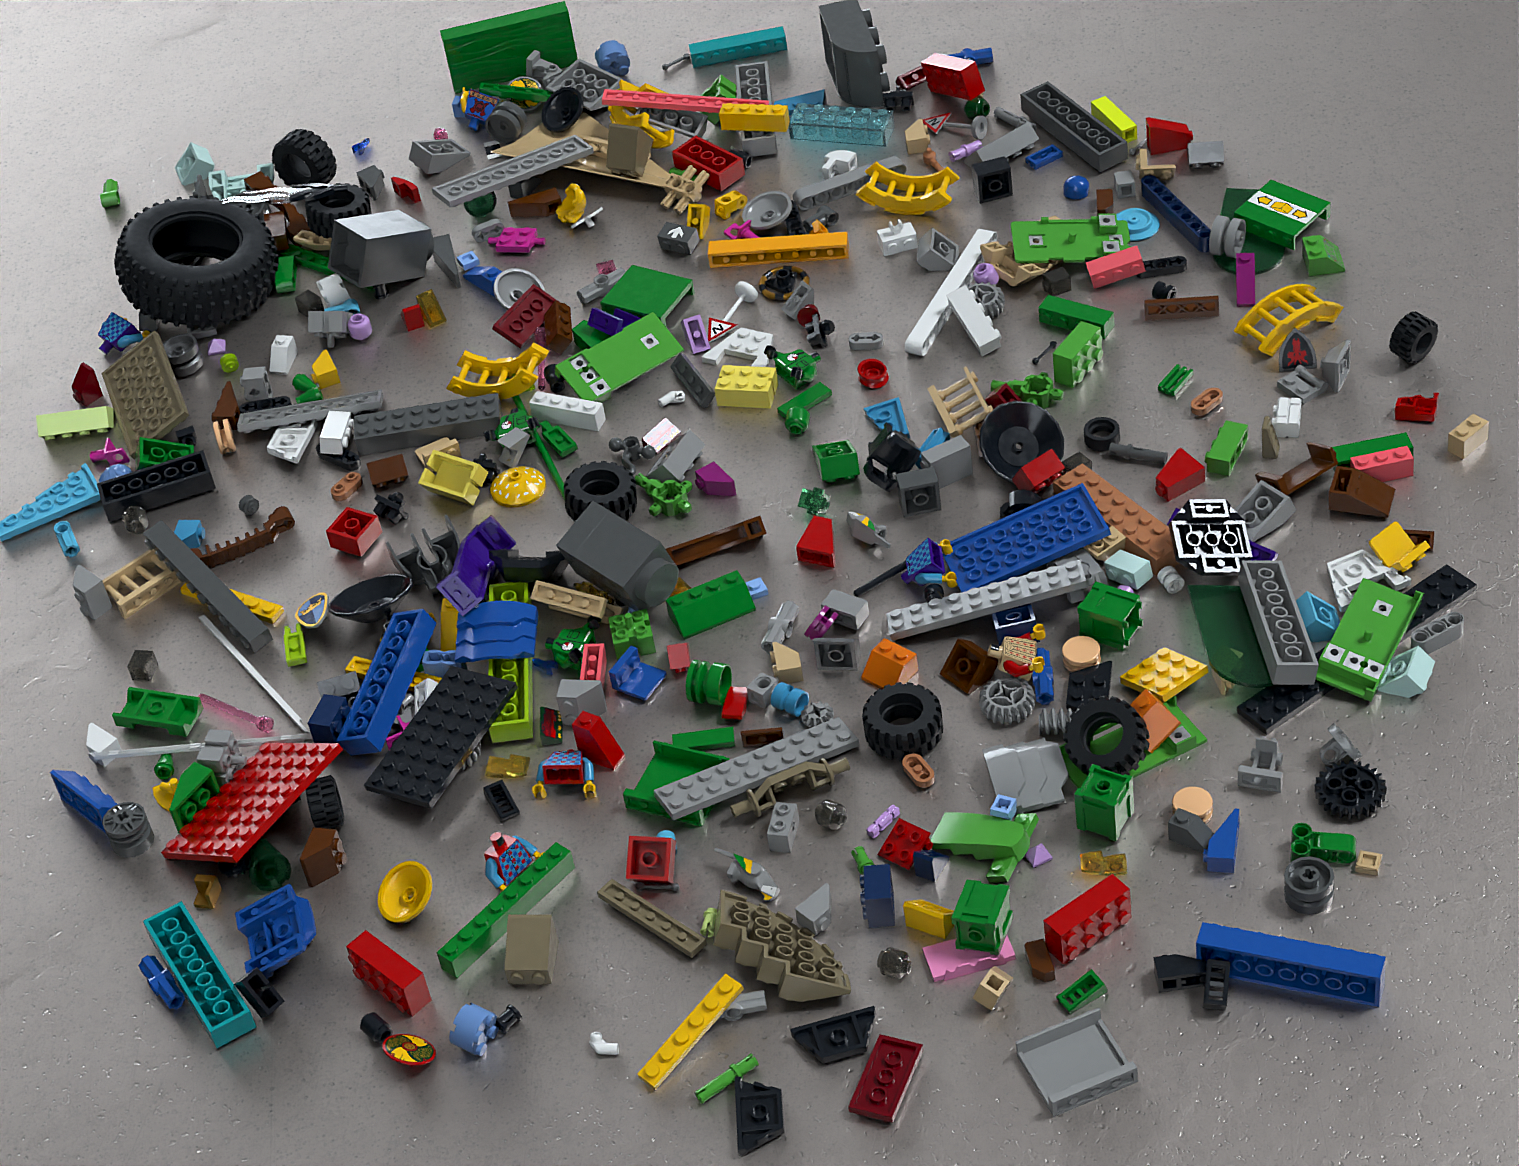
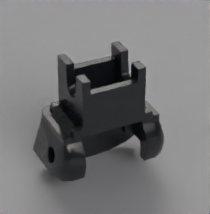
M886 422L884 429L874 441L868 443L869 456L863 468L864 473L871 482L890 492L897 486L896 474L909 472L920 457L921 451L912 440L907 438V435L901 431H893L892 426ZM872 459L885 466V472L874 467Z

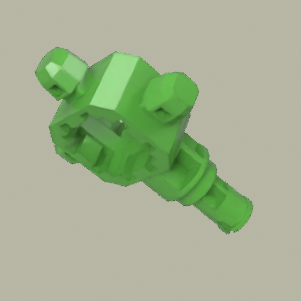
M1041 372L1039 375H1029L1024 381L1014 379L1008 382L992 380L991 392L1007 383L1015 394L1021 398V401L1032 402L1043 409L1049 407L1051 400L1060 401L1064 396L1062 390L1053 389V380L1045 372Z
M641 473L635 476L636 485L644 488L647 495L653 497L654 503L649 507L650 515L657 516L663 513L668 517H673L680 512L689 513L692 510L687 495L692 490V483L685 480L679 484L674 480H666L661 483L658 479L649 480V478ZM672 496L674 497V500H673V499H670V500L667 499V497H672Z

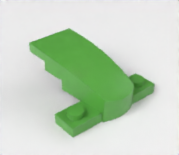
M945 812L931 838L933 843L932 849H951L954 855L973 854L976 860L995 858L986 875L989 883L1008 882L1017 863L1025 856L1029 849L1030 837L1039 818L1036 813L1017 814L1015 820L1011 821L983 814Z

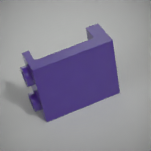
M592 308L587 325L613 336L621 332L624 327L641 318L618 308L614 310L613 315L600 309Z

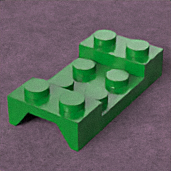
M129 687L127 689V703L121 713L113 712L112 717L116 726L134 729L136 724L165 728L171 735L187 737L204 708L200 697Z

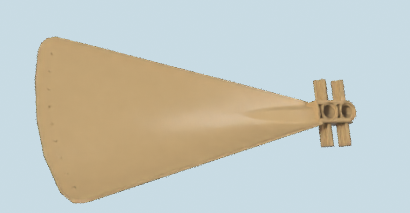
M582 111L577 122L563 132H551L541 123L512 144L493 150L490 153L516 157L573 135L578 136L582 140L585 136L608 141L609 129ZM592 155L562 165V167L664 188L667 195L660 205L667 210L675 199H679V202L673 208L679 215L682 214L688 204L700 201L702 197L701 192L703 191L702 186L710 176L703 170L692 181L690 179L697 172L692 165L688 166L685 172L679 176L674 173L669 174L650 159L647 161L643 177L636 176V178H630L624 174H621V176L612 174V171L606 167V158Z

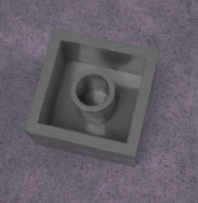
M934 466L896 474L899 503L904 518L942 510L939 481Z

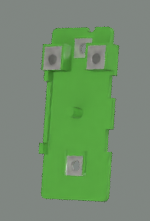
M1098 214V216H1091L1090 219L1049 220L1048 217H1041V221L1011 222V235L1016 263H1048L1049 260H1063V263H1085V260H1095L1131 247L1128 246L1130 244L1128 223L1125 220H1117L1116 214Z

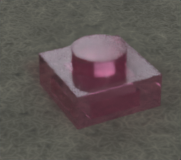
M613 259L596 264L599 275H608L617 270Z

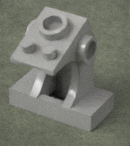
M534 50L526 58V77L535 80L542 79L544 90H546V86L563 73L556 64L541 59L539 51Z
M1260 736V738H1256V749L1252 748L1250 760L1254 761L1252 767L1239 765L1238 786L1281 793L1283 772L1276 771L1277 765L1281 766L1283 753H1280L1276 738L1268 740L1265 739L1266 737ZM1259 766L1269 768V770L1259 768Z

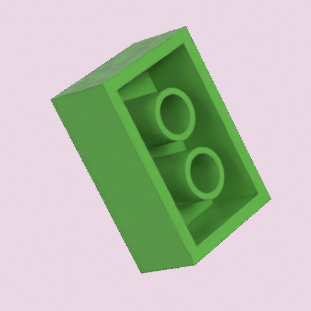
M1081 321L1052 353L1054 382L1074 388L1092 370L1096 362L1101 360L1103 356L1101 327Z

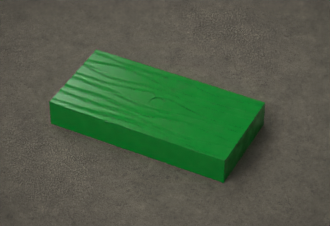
M565 1L440 30L455 94L462 93L463 87H465V91H469L470 89H478L481 83L499 84L512 81L518 77H526V58L534 50L540 52L541 59L556 64L560 69L571 66L578 59L569 11Z

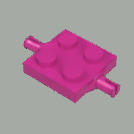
M508 227L503 229L499 237H489L488 244H496V252L529 253L534 245H545L546 239L536 238L538 235L537 228Z

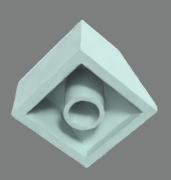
M190 142L175 166V170L181 184L185 186L197 181L198 175H201L203 180L207 179L208 172H213L215 165L206 148Z
M1419 646L1393 657L1378 691L1407 698L1416 694H1422L1426 690L1428 679L1433 673L1432 669L1435 661Z

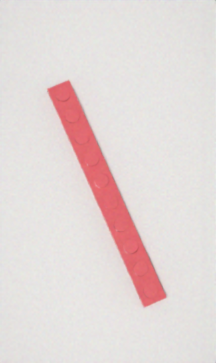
M604 89L602 96V105L719 113L722 104L727 103L769 105V101L611 89Z

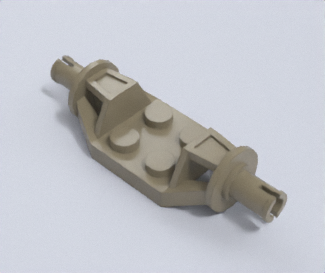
M844 757L839 761L828 764L822 758L819 760V763L806 761L768 777L755 793L751 789L746 790L747 799L730 805L731 812L734 818L750 811L756 817H760L761 812L775 807L776 800L774 795L782 792L785 786L790 784L792 787L799 785L803 782L804 778L812 791L827 784L833 786L835 785V775L850 770L849 762ZM823 777L825 778V779L820 780V781H818V782H816V779H815V778H823ZM765 796L768 803L759 806L758 803Z

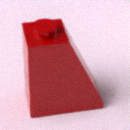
M1151 117L1146 118V143L1151 156L1187 149L1188 143L1193 141L1192 130L1189 131L1186 124Z
M1180 447L1156 476V493L1168 502L1205 482V467Z
M813 516L796 545L798 561L832 568L836 566L832 519Z
M582 711L572 724L578 751H582L583 757H586L592 763L615 770L624 759V752L600 716Z

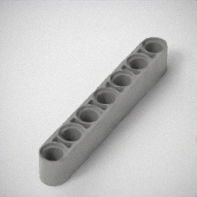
M897 156L877 161L887 169L899 174H905L907 171L906 166ZM873 163L800 188L793 193V200L801 210L805 211L852 195L870 181L871 177L865 173V170ZM877 181L876 184H875V186L880 185V184H883V183H880L879 181Z

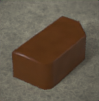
M1096 190L1097 216L1098 214H1113V190Z
M1044 938L1026 942L1024 945L1025 956L1032 977L1043 982L1056 980L1055 970Z

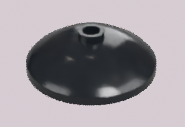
M564 87L555 91L547 99L542 109L541 118L543 125L549 131L556 133L563 132L572 127L579 119L583 110L584 103L581 93L573 87Z

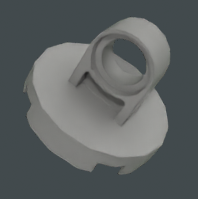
M1335 723L1327 728L1333 738L1320 749L1319 755L1323 763L1326 765H1332L1333 762L1338 763L1346 755H1349L1354 761L1362 757L1360 751L1353 747L1352 741ZM1327 750H1334L1336 752L1333 759L1327 760L1324 758Z

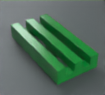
M1177 364L1160 382L1158 391L1175 396L1194 375V370H1187L1185 366L1181 368Z

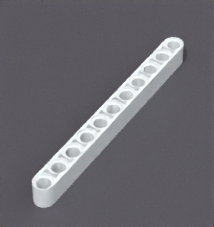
M984 229L976 231L905 342L906 353L924 356L953 312L946 295L964 285L968 287V284H971L974 279L973 272L976 266L985 262L980 245L996 242L997 232Z

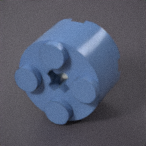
M610 40L602 43L598 51L596 50L595 59L598 68L615 76L626 75L629 72L630 59L623 44Z
M465 1004L454 1019L453 1024L456 1025L454 1032L450 1030V1043L474 1055L482 1056L487 1049L489 1039H494L498 1033L499 1027L496 1026L497 1016L495 1013L476 1004Z

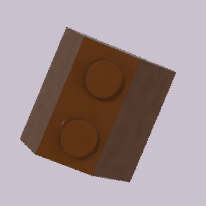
M402 454L366 463L372 486H377V488L388 486L387 482L395 481V483L406 481L405 477H408Z
M958 638L940 675L967 694H971L991 679L998 666V659L988 656L987 651L972 641Z
M313 827L299 859L309 887H315L339 874L342 866L346 863L347 855L343 850L342 840L335 829Z

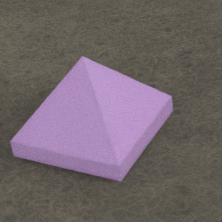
M213 339L208 342V356L226 353L225 340Z
M1042 843L1029 848L1025 854L1026 859L1033 868L1053 859Z

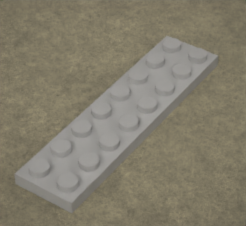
M381 389L242 413L237 423L238 432L250 433L254 429L260 428L268 430L272 426L279 425L280 427H285L295 422L303 424L312 419L320 421L327 417L329 411L351 412L352 415L359 414L364 410L370 412L377 411L379 408H382L383 392Z

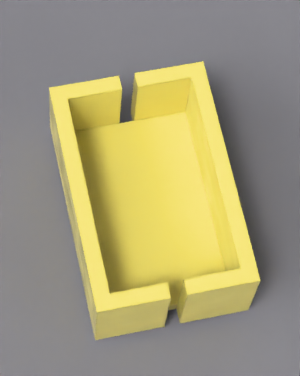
M722 365L714 389L717 406L771 408L778 387L776 368Z
M433 450L426 465L434 470L437 475L425 468L418 483L429 492L474 506L480 492L478 487L483 486L488 471L480 464Z

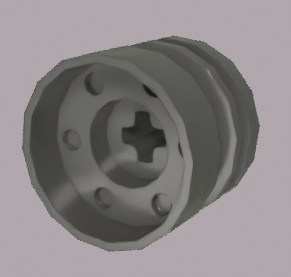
M120 803L113 806L104 815L102 822L114 853L118 856L125 858L136 857L146 852L153 844L155 836L144 808L138 803Z

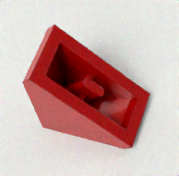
M419 304L402 309L401 317L408 332L425 326Z

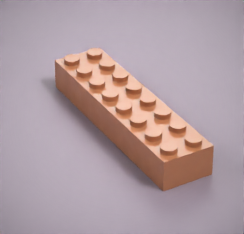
M1083 463L1053 481L1054 495L1083 483L1108 527H1115L1126 537L1124 551L1149 560L1152 573L1156 577L1164 567H1175L1180 564L1175 559L1169 527Z

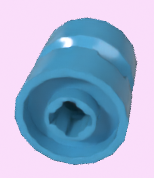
M784 682L777 684L771 695V705L780 710L785 709L787 713L796 717L801 716L804 706L809 703L808 692L794 688Z

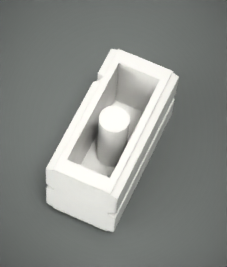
M1280 397L1278 405H1274L1273 416L1276 418H1272V425L1276 436L1298 438L1301 421V399Z

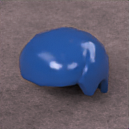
M1079 175L1069 177L1063 185L1064 196L1073 200L1087 197L1090 189L1088 180Z

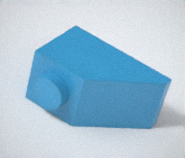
M178 520L174 531L190 549L200 547L202 539L205 538L206 534L200 520Z

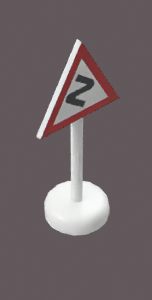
M744 281L736 284L735 293L739 299L723 321L709 317V343L738 327V324L727 321L742 301L751 303L757 299L758 292L752 285Z

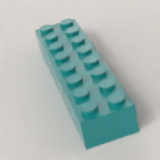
M182 901L143 921L151 941L216 1048L256 1028L251 1011Z

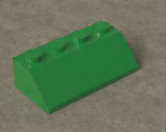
M737 570L666 599L668 616L684 640L756 611L747 585Z

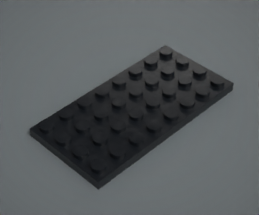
M451 666L364 784L365 789L432 809L518 689L516 682Z

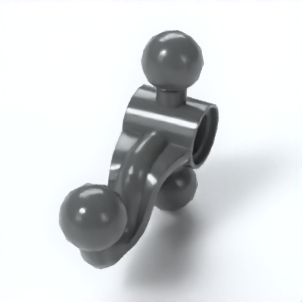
M629 436L623 442L617 437L609 441L611 451L619 452L624 450L622 464L633 476L636 473V467L631 461H636L641 456L644 459L650 460L656 454L655 448L651 445L640 447L639 440L635 436Z

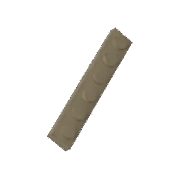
M611 879L597 891L600 899L691 958L707 945L704 937L614 879Z

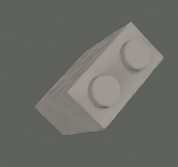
M961 435L921 452V468L934 466L939 481V489L973 474L971 447Z

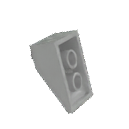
M452 139L412 141L409 160L415 166L424 170L426 174L432 175L440 173L467 158L471 152Z
M1260 480L1234 510L1245 520L1248 538L1254 542L1283 525L1296 511V508L1290 497Z

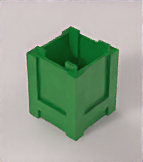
M1095 582L1083 602L1077 607L1080 627L1079 636L1091 637L1098 643L1122 651L1126 646L1129 647V640L1140 626H1143V619L1140 618V609H1142L1140 595Z
M1092 764L1081 788H1078L1074 793L1077 829L1082 831L1088 830L1107 836L1110 840L1117 841L1128 817H1131L1134 813L1133 776L1117 774Z
M966 880L951 917L956 931V949L990 952L993 955L1000 954L1014 917L1013 911L1010 909V886L1003 884L991 885L981 883V881Z

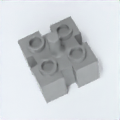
M308 311V332L314 333L315 337L327 338V347L333 348L334 336L337 338H347V334H350L347 324L353 313L345 311Z
M209 729L204 740L205 747H201L196 760L197 763L213 770L218 786L221 788L233 779V774L239 765L247 763V757L242 756V753H240L233 731Z

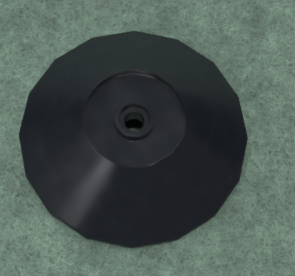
M1012 401L999 405L986 416L980 429L979 447L986 464L993 472L1001 478L1014 483L1012 478L1021 467L1050 449H1053L1061 461L1064 456V437L1059 423L1047 410L1032 402ZM1016 444H1019L1021 446V449H1018L1016 447Z
M389 574L361 581L337 594L328 604V611L337 617L360 623H373L383 620L394 613L413 587L412 578L404 574Z

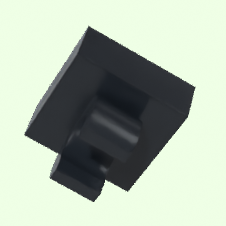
M193 425L175 431L179 443L186 444L190 440L194 446L196 445L195 438L197 437Z

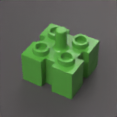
M720 75L713 82V85L710 88L708 87L700 96L736 98V84ZM699 112L707 115L708 121L714 125L720 120L719 113Z
M647 609L608 617L617 661L630 646L636 647L641 656L656 653Z

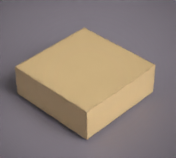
M1360 850L1355 872L1378 876L1382 854Z

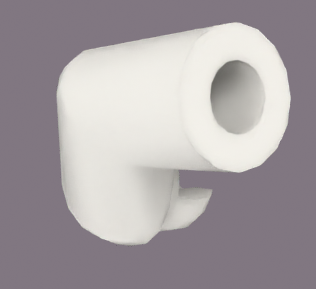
M671 391L658 399V404L663 408L669 403H681L685 400V394L683 391Z
M600 1032L590 1034V1046L597 1054H619L618 1043H606L602 1039Z

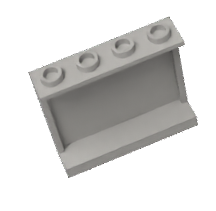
M1100 1008L1086 1011L1080 1016L1067 1019L1060 1024L1045 1028L1038 1033L1025 1036L1016 1041L1017 1057L1053 1117L1138 1082V1072L1133 1061L1128 1062L1102 1021Z

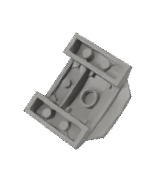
M1045 738L1028 743L1023 741L1006 747L1000 744L982 749L996 797L1000 794L1015 798L1017 801L1015 815L1065 802L1061 788L1069 776L1058 743L1048 742Z

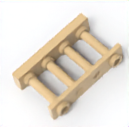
M967 366L963 368L967 377L943 391H937L934 385L927 388L952 438L963 434V431L983 421L994 410L991 405H987L976 384L979 381L974 371L970 373ZM970 383L972 384V389L949 402H943L946 400L945 397ZM977 394L978 400L955 413H949L953 407ZM983 406L985 411L960 425H955L958 419Z
M154 549L152 551L148 550L102 580L108 596L113 597L117 601L118 609L124 619H127L181 583L176 576V572H171L167 568L166 562L158 559ZM157 565L163 572L154 576L148 570ZM142 575L148 582L139 587L133 580ZM126 585L133 592L123 597L117 590Z
M538 580L535 582L530 598L533 601L548 604L549 609L586 619L590 616L602 619L601 623L608 625V617L620 615L624 609L607 604L608 600L605 598Z

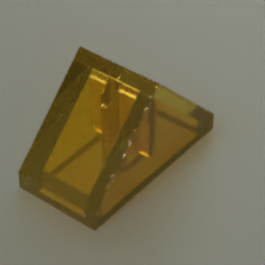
M432 289L416 296L422 317L430 328L447 321Z

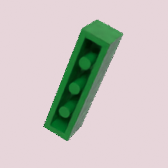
M1047 295L1038 307L1039 322L1073 331L1083 321L1101 327L1102 339H1106L1115 327L1114 312Z
M1406 432L1332 447L1336 452L1338 462L1336 466L1349 468L1350 458L1404 446H1408L1412 456L1414 447Z

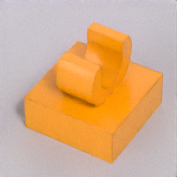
M818 219L812 223L813 230L809 232V234L829 233L828 229Z

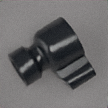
M550 364L544 368L543 374L551 391L558 393L565 388L563 382L565 379L562 375H560V378L556 376L555 365L557 364Z

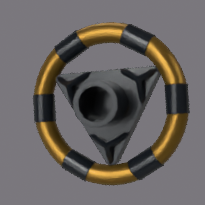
M779 266L768 270L762 275L759 280V290L767 298L784 301L788 300L794 292L797 274L808 285L810 279L808 274L801 268ZM766 286L780 293H772L767 290Z

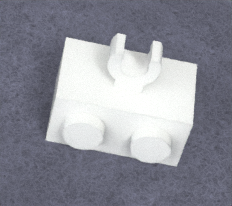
M898 219L896 226H893L890 221L888 223L889 228L877 230L878 244L884 256L918 248L917 235L911 222L902 224L901 220Z

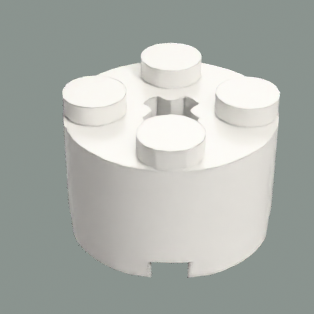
M336 273L316 282L328 308L341 305L347 299H351L340 275Z

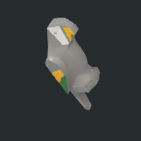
M848 512L846 521L851 528L853 537L870 545L875 543L890 548L891 544L884 540L887 534V526L875 525L868 517L862 514Z
M715 847L714 850L734 859V862L731 863L727 871V876L731 879V882L741 881L747 887L761 890V893L765 896L763 900L766 902L773 901L777 897L780 889L761 864Z

